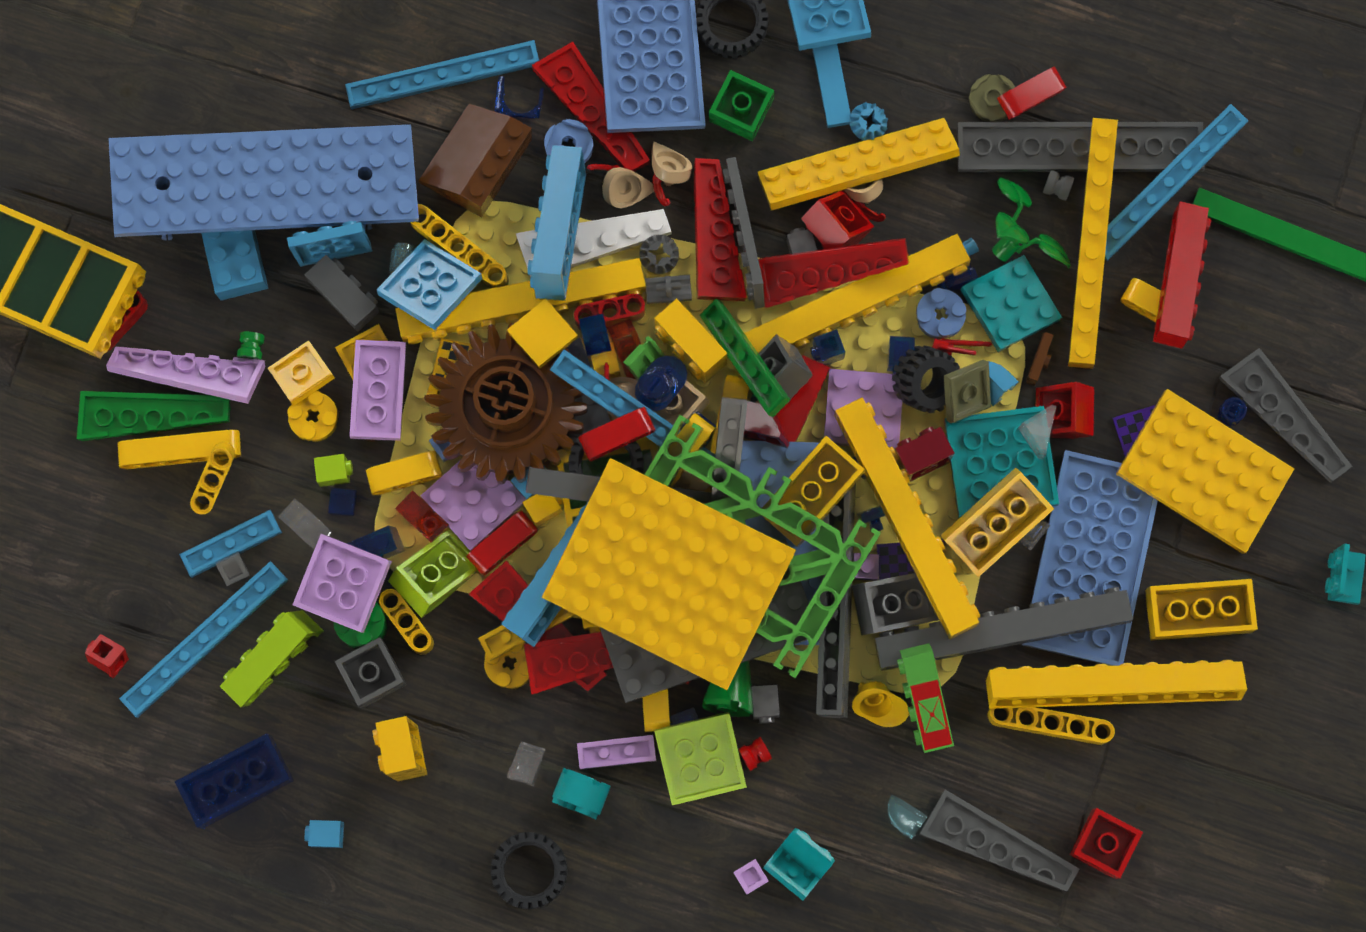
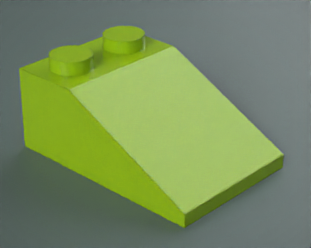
M448 529L396 567L388 582L400 593L414 611L423 618L446 600L478 570L466 557L470 550L451 529Z

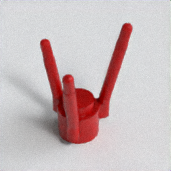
M935 338L932 348L945 352L952 356V352L974 356L976 351L954 347V345L990 347L992 343L986 341L949 340L945 338L940 340Z

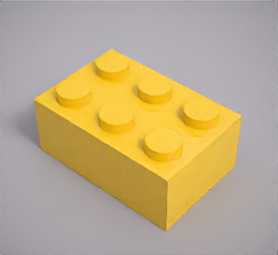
M677 298L654 318L655 336L662 344L668 343L671 346L673 356L680 363L684 361L689 366V373L697 381L701 379L706 383L727 365V352Z

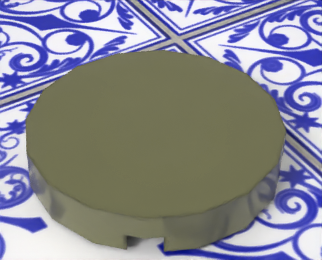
M988 74L977 79L971 87L969 104L973 113L981 120L987 122H1002L1007 119L997 98L1015 88L1011 80L999 74Z

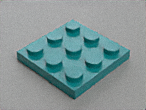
M1025 255L962 286L960 289L997 352L1060 321L1062 318Z

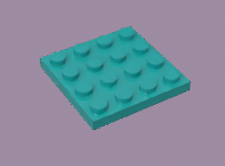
M1044 406L975 414L954 423L948 422L946 418L944 419L946 438L955 453L950 461L958 518L964 515L1014 468L1021 471L1052 506L1059 505Z

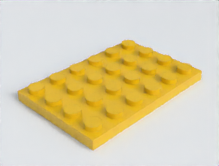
M1166 389L1116 472V475L1240 553L1245 554L1294 468L1174 392Z

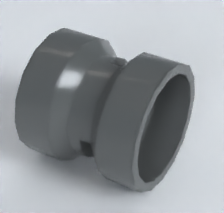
M1051 170L1043 193L1047 195L1054 193L1059 199L1066 201L1074 178L1070 176L1060 177L1058 172Z

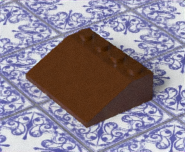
M468 104L418 180V183L482 218L532 141V128L511 116Z

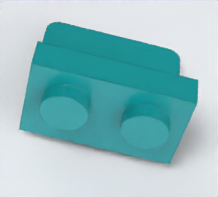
M794 828L763 869L803 901L833 865L835 859L828 850L812 841L806 832Z

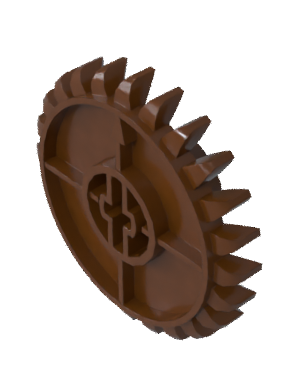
M493 324L488 326V342L483 343L474 331L469 332V341L472 347L469 351H466L458 343L453 342L451 345L457 361L453 363L443 357L438 359L441 369L447 374L446 378L429 375L428 378L431 385L440 391V395L429 394L424 396V400L429 406L439 409V412L425 416L427 423L432 426L443 427V429L431 435L433 441L437 444L450 442V445L443 451V456L448 460L461 456L462 459L458 464V469L465 473L473 466H476V477L481 481H484L490 472H494L498 484H505L508 474L512 473L515 474L519 483L525 482L526 470L529 467L544 469L543 463L547 460L553 465H559L562 461L557 450L562 448L566 451H571L572 446H575V444L568 437L569 434H579L584 430L583 423L574 420V417L582 416L588 411L586 403L575 402V399L582 397L584 394L550 371V368L562 351L539 369L508 332H506V339H500L498 331ZM517 386L525 389L529 395L517 392ZM507 397H511L512 403L506 401ZM499 401L505 402V405L501 406ZM483 408L493 411L495 413L494 418L487 415Z

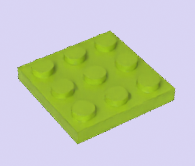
M729 712L654 730L672 805L747 788Z

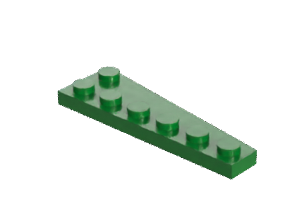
M80 391L77 440L88 441L229 423L231 400L212 395Z

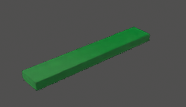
M716 298L700 314V317L720 346L727 352L728 358L766 413L774 417L790 401V398L723 302Z

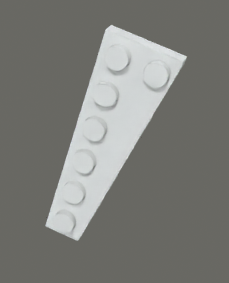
M664 209L578 223L571 268L641 245L647 238L653 235H671L672 232ZM535 230L516 233L527 269L529 260H533L534 256L531 253L532 239L537 238Z

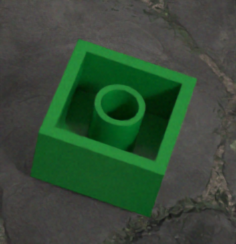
M730 70L709 111V122L753 142L774 100L775 90Z

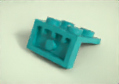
M1344 543L1329 555L1328 568H1331V574L1325 583V593H1328V600L1358 605L1361 600L1366 554L1349 552L1350 544Z

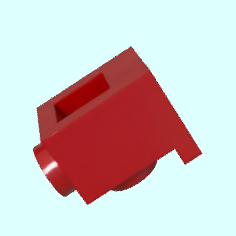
M102 634L96 640L89 643L85 652L90 664L106 672L113 679L129 660L124 647Z

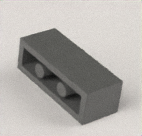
M325 255L304 275L309 283L359 332L379 313L376 306L378 301L371 293L367 292L364 294L359 289L362 286L353 275L348 277L342 271L345 269L344 266L336 258L331 260Z

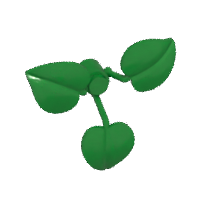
M1000 177L997 181L1000 190L1006 197L1017 203V210L1013 218L1003 212H999L996 216L997 238L1001 239L992 248L995 256L1007 262L1015 252L1020 254L1023 249L1033 244H1039L1041 250L1047 255L1062 262L1069 268L1071 265L1068 255L1057 240L1043 233L1038 236L1039 238L1036 237L1029 240L1026 231L1017 225L1016 220L1023 205L1026 207L1032 205L1031 198L1021 186Z

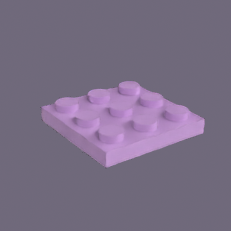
M830 369L824 437H829L837 445L849 446L834 417L835 410L863 397L865 403L869 402L874 409L875 416L873 418L876 424H881L887 435L885 441L888 447L892 446L894 449L898 447L902 400L896 396L898 392L893 390L892 385L896 383L892 381V375L895 374Z
M458 461L420 496L471 551L523 506L522 502L526 499L508 479L505 484H498L495 473L490 472L484 481L478 480L476 477V466H473L464 473L458 469L460 462Z
M320 534L293 606L364 633L392 561Z

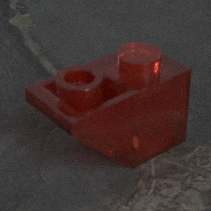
M627 319L607 327L625 376L636 379L623 363L641 344L631 320Z
M413 490L395 508L398 514L430 543H433L449 526Z

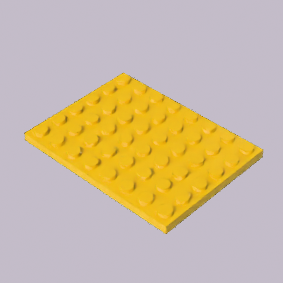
M610 458L542 598L728 690L796 549Z

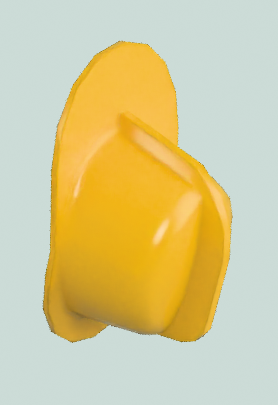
M872 681L868 683L860 682L858 685L857 695L852 701L854 713L882 727H894L906 721L909 716L907 703L891 693L885 684Z

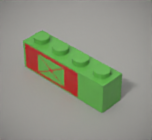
M930 643L900 650L901 659L897 660L900 675L905 674L907 683H902L905 697L911 698L912 706L908 707L911 722L916 721L918 729L913 731L916 745H921L924 753L954 746Z

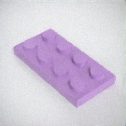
M356 340L350 439L401 441L406 342Z

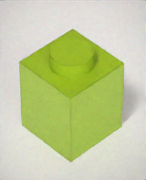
M344 454L314 458L316 480L320 487L350 483L349 475H353L351 460L347 461Z

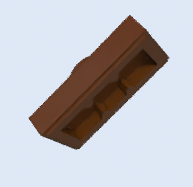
M1043 333L1026 379L1027 384L1035 386L1042 368L1047 369L1051 355L1047 353L1053 335L1050 333Z

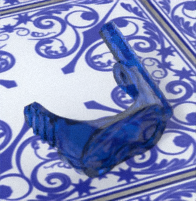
M500 76L498 79L495 112L511 117L539 118L544 99V89H540L538 106H535V108L526 113H516L511 111L505 103V79L503 76Z

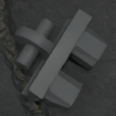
M690 275L645 278L647 304L673 302L676 298L680 302L692 301Z

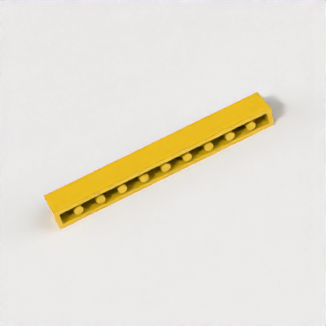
M1093 118L1091 125L1069 367L1093 369L1095 364L1118 120Z
M955 234L908 256V265L854 281L744 334L758 353L776 334L797 349H801L810 344L809 340L815 337L819 339L825 338L832 334L833 329L839 326L846 328L855 323L854 319L860 316L864 318L870 317L877 313L878 308L884 305L891 307L900 302L899 298L905 295H909V297L915 296L922 292V287L929 284L936 286L945 281L944 277L952 273L954 276L964 273L971 259L958 234Z
M640 258L570 272L566 301L547 300L561 314L568 312L569 308L578 307L586 303L628 294L642 296V293L646 292ZM530 281L472 292L463 299L436 330H433L403 310L395 309L403 342L417 344L422 342L424 338L441 339L447 337L448 333L457 332V334H465L472 331V328L481 327L482 329H488V326L491 324L496 326V323L506 322V324L516 323L544 299L536 298L534 288L530 287Z
M862 397L835 410L834 417L859 465L866 470L864 475L950 640L977 627L979 624L978 619L980 618L979 611L974 604L970 605L966 597L969 593L965 584L962 581L958 582L954 574L957 570L953 561L946 559L943 553L945 547L941 538L934 536L931 530L933 523L927 513L923 515L919 507L922 503L917 492L911 491L907 484L910 482L906 471L904 469L900 470L896 463L898 460L896 451L892 446L888 447L885 441L887 435L881 424H876L873 418L875 412L869 402L865 403Z
M1205 660L1195 663L1175 661L1169 664L1149 662L1144 665L1123 663L1119 666L1097 664L1088 667L1078 664L1069 667L1049 665L1044 668L1023 666L1018 669L997 667L989 670L986 679L989 709L1242 700L1247 691L1242 662H1233V660L1211 663Z

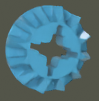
M865 102L855 107L851 112L849 119L850 127L858 138L864 141L874 140L875 137L882 136L887 130L888 118L884 114V109L877 107L876 103L869 104ZM872 114V121L875 124L866 129L867 121L864 118Z

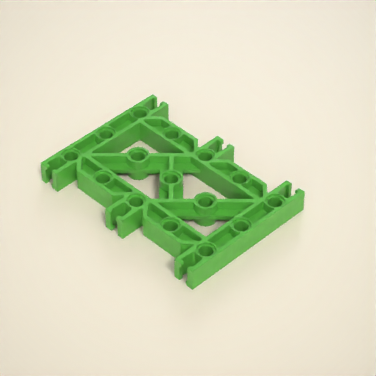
M679 415L646 471V476L670 487L680 468L730 496L705 503V505L745 525V520L764 516L819 549L793 556L788 566L790 575L787 579L782 580L779 585L783 586L826 575L797 625L768 608L763 621L756 633L773 643L787 640L773 665L782 670L784 666L780 662L788 651L791 650L794 654L800 656L795 670L789 669L788 671L789 675L796 678L881 532L872 528L870 532L874 533V536L866 547L854 542L860 526L866 528L867 524L858 520L846 542L843 543L840 531L792 502L779 505L792 482L786 476L782 477V480L785 482L774 495L766 490L765 487L771 474L776 476L777 471L768 467L754 491L751 478L703 450L690 453L703 428L693 423L691 427L695 428V431L688 441L684 442L682 439L677 438V434L683 422L688 424L690 420ZM674 442H678L682 446V453L677 457H673L669 453V447ZM718 468H723L727 473L725 481L717 483L713 479V473ZM767 494L770 496L771 505L769 508L761 509L758 506L757 500L760 495ZM807 520H811L816 524V531L812 535H805L802 531V524ZM855 546L860 549L861 557L858 561L852 562L847 558L846 552L848 548ZM825 591L832 592L835 596V601L830 606H825L820 601V596ZM798 636L807 638L808 648L802 651L797 650L794 646L795 638Z

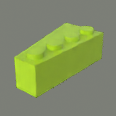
M303 610L282 612L273 621L274 627L269 632H263L256 640L258 644L255 648L247 650L241 656L240 660L242 662L237 668H231L224 675L225 681L220 687L240 707L250 706L273 682L271 676L273 674L278 676L290 665L288 659L302 653L308 647L306 641L311 636L318 637L323 632Z

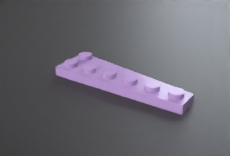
M115 347L106 366L109 372L248 404L265 369V361L234 357L233 360L220 359L219 356L209 355V358L195 357L193 353H185L182 356L172 355L170 351Z

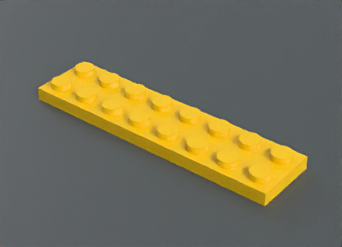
M945 118L875 137L874 140L869 139L761 170L757 173L772 211L960 156V151Z

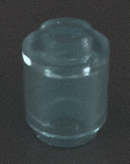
M407 243L395 244V248L391 251L389 274H392L413 252L415 248L413 245Z

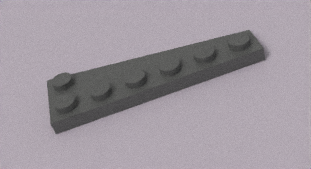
M736 157L726 159L727 168L723 169L725 184H730V189L727 190L729 204H734L735 210H732L733 223L738 225L739 231H736L738 246L743 248V252H741L742 265L747 267L748 273L745 274L747 296L749 301L753 300L755 309L765 307L763 279Z
M1260 348L1219 377L1221 382L1330 483L1353 467Z
M947 790L943 791L919 833L924 837L1065 892L1068 891L1080 870Z

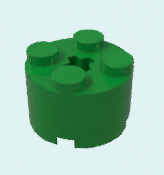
M376 602L364 633L334 622V630L339 638L348 646L359 649L379 637L384 639L388 630V622L385 612Z

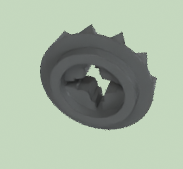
M653 235L643 242L639 254L640 261L649 272L664 274L671 271L677 264L679 249L674 240L668 236ZM663 244V253H666L670 258L662 257L657 265L656 256L649 251H657L660 245Z

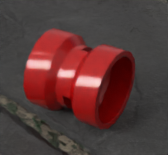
M761 737L753 740L751 745H744L738 749L749 771L757 768V764L761 762L766 763L772 759Z

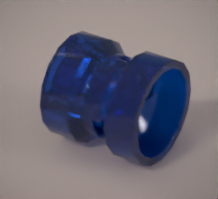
M1236 397L1225 400L1217 412L1219 421L1229 427L1237 425L1246 415V404L1243 400Z

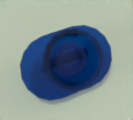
M674 356L657 358L639 378L635 386L636 399L652 411L664 409L671 403L687 381L685 364Z

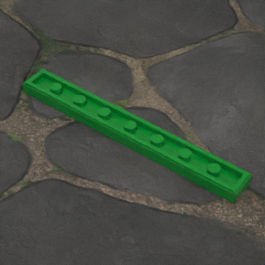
M1200 187L1197 190L1192 204L1209 208L1207 218H1210L1211 221L1366 282V253Z

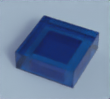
M331 488L328 513L354 516L357 491Z

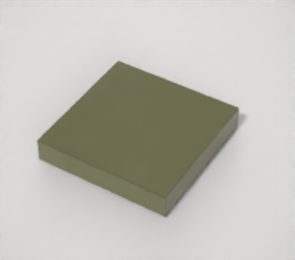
M981 360L944 375L946 420L948 422H957L991 407L989 362Z

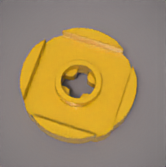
M319 391L314 392L295 406L291 404L288 408L289 425L293 432L301 439L319 442L331 436L337 427L338 409L330 397ZM311 411H318L320 413L317 416L318 421L315 423L312 420L307 421L308 413Z
M526 643L491 661L485 653L484 668L487 676L494 684L503 688L515 689L529 681L524 644ZM506 657L516 658L517 662L514 663L515 668L513 670L503 667Z

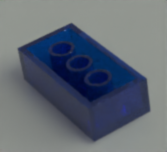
M266 733L174 782L196 827L204 829L293 782L294 779L273 737Z

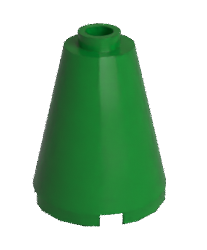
M746 661L740 664L728 690L710 682L703 699L702 708L715 714L717 710L729 712L730 717H749L750 714L752 715L753 700L750 662Z

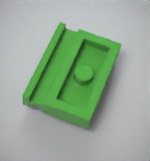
M649 336L645 338L646 342L643 345L639 344L623 362L645 391L668 365L675 369L656 342Z

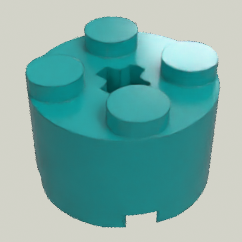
M563 768L552 795V802L597 819V816L601 814L611 786L603 782L600 783L578 772Z

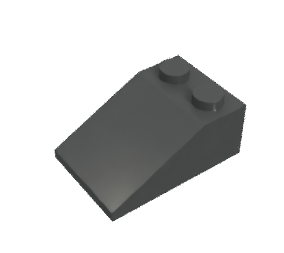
M915 573L851 585L861 635L939 620Z

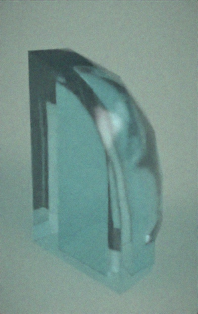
M891 795L888 802L890 821L900 832L912 839L928 816L900 798Z

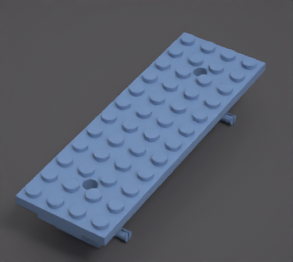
M411 124L109 138L115 237L162 235V240H167L166 234H168V240H172V234L342 226L343 223L348 221L361 222L365 230L367 224V229L370 230L372 229V224L419 221Z

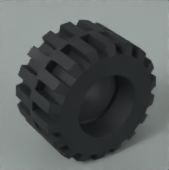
M915 346L914 350H907L905 352L906 356L901 355L898 359L900 361L899 365H895L893 369L896 371V374L892 375V381H895L896 384L892 386L893 390L898 392L896 396L906 405L922 412L935 413V410L939 412L944 410V405H946L944 375L960 368L958 363L954 362L955 359L952 356L930 346ZM932 368V380L930 384L924 390H922V377L929 369Z

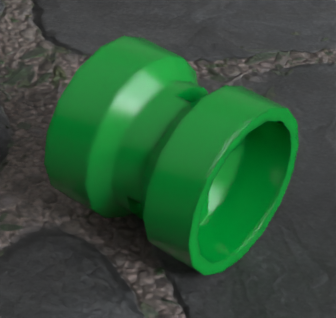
M240 332L239 341L242 345L237 351V358L262 360L263 353L259 346L264 344L265 336L256 332Z

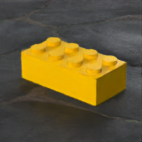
M825 436L789 477L792 482L779 505L792 502L823 520L866 470L829 437ZM771 498L762 507V509L769 508V506L771 505ZM764 517L796 547H799L805 541ZM807 520L802 524V531L805 535H810L816 528V524L811 520Z
M1014 468L940 536L979 577L1053 511L1054 508L1022 472Z
M1252 579L1150 586L1145 590L1150 640L1252 633L1258 629Z
M407 716L376 722V729L372 732L375 745H378L381 749V755L377 756L380 771H383L385 775L396 781L427 775L418 725Z

